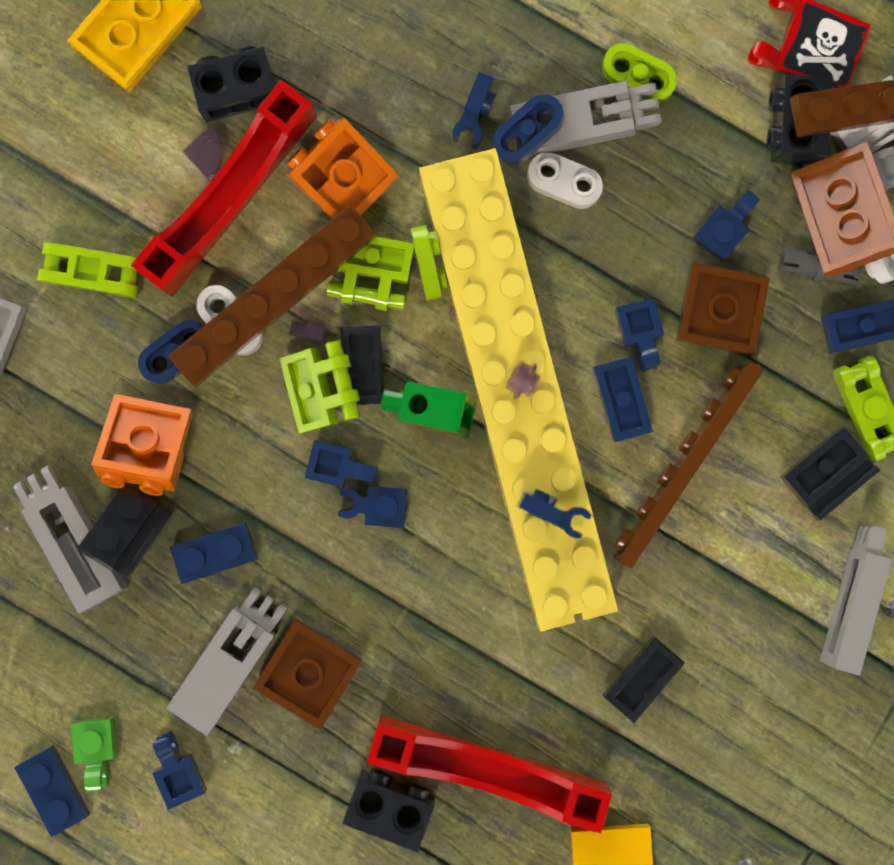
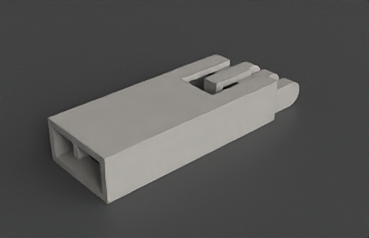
M626 80L553 96L560 102L563 108V126L530 157L545 152L552 153L636 135L635 130L662 124L660 114L649 116L644 114L645 112L660 108L658 99L642 101V97L657 93L656 84L649 83L628 88ZM527 102L511 105L512 115ZM602 109L604 118H609L608 115L619 113L620 120L594 125L591 111ZM544 112L538 117V122L546 124L551 120L552 115ZM516 139L517 149H519L522 142L520 139Z
M47 465L41 469V473L47 482L46 485L43 484L36 473H33L27 477L28 483L33 490L32 493H30L23 481L14 484L13 488L25 508L21 511L77 613L81 614L125 590L128 586L120 574L107 569L78 551V545L93 524L71 486L63 487L52 467ZM51 512L55 518V525H61L66 522L70 531L58 538L45 515Z
M863 525L857 531L820 657V662L860 676L892 563V559L881 556L887 533L884 528L879 526Z
M254 587L240 608L235 607L232 609L166 707L167 710L206 736L214 729L277 633L273 630L288 609L281 604L276 608L272 617L268 615L267 611L274 602V599L270 596L266 597L259 608L253 605L262 592ZM242 629L233 643L235 646L242 649L250 636L255 639L241 660H238L234 657V654H229L226 650L239 630Z

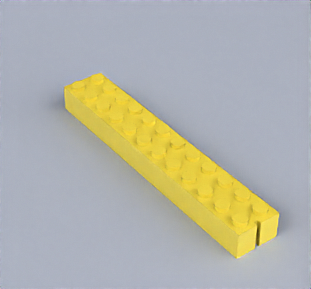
M496 148L420 167L419 175L433 231H436L441 262L537 627L542 632L576 623L574 614H578L584 621L618 612ZM536 488L557 498L555 507L563 511L573 507H581L588 510L592 514L591 519L576 515L571 520L573 530L583 534L581 539L572 538L561 528L516 507L522 493L526 492L532 495Z

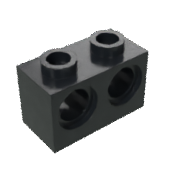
M245 46L237 49L232 55L221 58L218 56H206L197 60V64L187 66L198 111L206 123L257 110L276 86L264 47ZM253 70L261 72V76L256 82L246 83L243 81L244 76L248 72ZM214 80L223 81V86L219 91L215 93L206 92L210 82Z
M785 74L780 82L771 89L768 109L774 112L773 126L769 127L766 138V147L768 150H772L771 162L810 165L825 159L829 155L830 133L802 137L803 147L796 146L791 142L789 133H796L790 98L791 95L832 89L833 77Z
M371 768L370 772L362 769L342 824L418 852L435 807V796L430 795V790L418 783L408 782L406 786L392 780L393 776L381 769ZM368 791H374L380 794L383 802L377 807H369L362 801L361 796ZM411 805L419 810L420 816L413 821H407L401 818L398 811L404 806Z

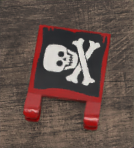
M769 0L768 4L770 7L794 13L780 51L767 42L759 41L750 50L748 62L755 66L774 69L787 75L833 77L832 89L848 87L871 24L813 0Z

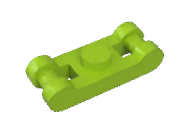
M51 242L43 243L41 254L45 255L43 269H38L37 281L137 299L139 287L135 285L138 271L131 266L136 257ZM61 259H69L66 273L59 272ZM112 267L122 269L119 282L109 280Z
M868 355L859 359L858 364L850 368L844 365L835 369L833 376L863 448L870 461L875 463L885 459L887 453L894 451V406L880 376L881 371L877 360L872 355ZM864 379L867 389L858 393L855 386L856 381ZM884 426L887 437L879 439L874 429Z

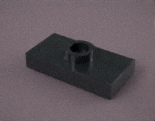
M381 325L341 327L343 353L348 355L351 364L348 372L352 388L357 389L360 401L356 402L357 405L381 404L384 392Z
M652 636L604 692L603 697L635 723L685 662L655 636Z

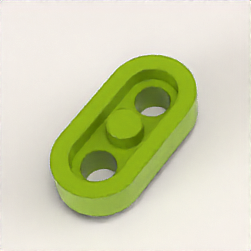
M619 43L612 46L605 54L602 72L606 80L611 84L626 80L628 88L649 84L651 80H657L661 84V89L657 90L656 94L642 97V100L658 99L659 103L665 102L676 88L677 75L674 69L666 62L633 45ZM619 62L624 63L627 66V71L618 72L614 65Z
M426 225L410 228L426 300L442 298L441 290L448 288L443 265L436 266L434 256L441 254L436 231L428 232Z

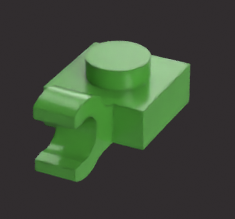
M114 717L71 723L74 764L86 763L84 773L85 792L102 791L103 787L109 785L106 760H113L118 757Z

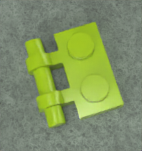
M376 237L337 270L338 272L345 273L344 283L329 281L326 296L339 298L341 303L353 305L355 301L376 305L375 309L387 311L388 308L403 310L406 295L392 293L391 288L393 282L408 284L414 244ZM358 275L380 279L378 290L357 286Z
M340 340L325 344L329 359L323 361L319 348H309L279 358L298 434L338 424L335 408L340 406L345 421L360 417L356 403L360 401L358 391L352 388L348 368L351 367L350 360L347 354L344 355ZM331 372L333 373L338 392L334 395H331L326 376L327 373Z

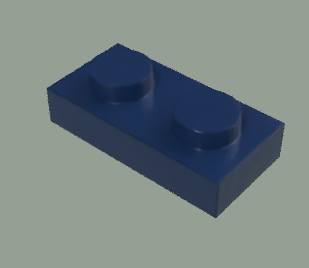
M894 299L821 316L829 354L894 340Z
M632 356L593 367L592 370L613 443L653 432Z
M247 522L170 547L181 584L258 560Z
M54 745L14 767L51 837L84 820L91 814Z

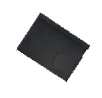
M838 427L784 472L780 478L804 507L809 509L814 519L821 521L881 470L873 465L868 459L869 456L845 427Z
M125 483L124 487L118 490L78 545V551L107 569L115 571L128 581L172 518L173 512L163 509L157 502Z

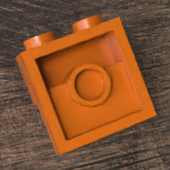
M330 118L326 120L314 133L318 141L308 151L304 147L297 150L287 161L291 169L285 174L331 219L336 217L350 204L361 216L399 176L345 118H339L335 123Z
M114 394L91 464L97 477H101L100 481L103 484L114 488H123L125 482L140 485L139 489L155 496L163 495L164 490L174 492L184 460L183 447L193 417L192 410Z

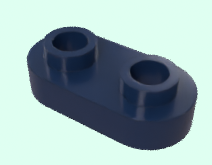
M539 94L524 104L496 130L493 137V146L496 148L498 156L506 163L519 164L534 154L563 126L564 111L560 102L551 95ZM544 112L550 113L552 118L548 123L541 124L538 122L540 114ZM520 139L522 143L519 149L515 151L508 149V144L511 140Z
M194 320L182 321L147 346L141 352L138 359V367L143 377L154 383L165 384L182 374L168 355L204 325ZM159 358H165L167 360L166 369L160 372L157 371L155 367L156 361Z

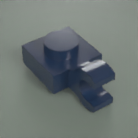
M478 72L465 104L463 115L454 126L453 141L458 142L463 131H471L475 136L471 148L476 150L480 146L482 128L479 125V120L482 114L489 116L497 93L492 92L493 77Z
M747 190L729 212L719 205L693 238L723 262L750 230L742 223V220L750 213L760 199Z
M651 298L616 307L614 311L624 347L636 345L638 361L642 372L657 368V365L661 363L654 340L662 338L664 331L655 299Z
M314 440L305 478L345 488L347 477L375 483L378 468L351 461L353 449Z
M536 488L532 495L526 492L522 493L516 507L561 528L572 538L581 539L583 534L573 530L571 520L576 515L591 519L592 514L588 510L581 507H573L563 511L555 507L557 498Z
M170 731L156 738L157 741L153 742L152 746L162 766L156 768L152 775L169 810L204 795L207 788L192 753L182 758L180 757L178 744L173 732Z

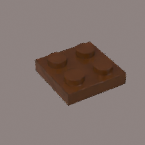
M692 263L689 269L676 341L750 356L755 355L770 278Z
M295 619L253 689L321 730L363 659L298 619Z

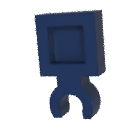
M368 486L367 497H362L353 489L340 490V495L352 497L355 505L351 511L339 510V517L349 519L357 516L359 513H365V525L404 528L407 489Z

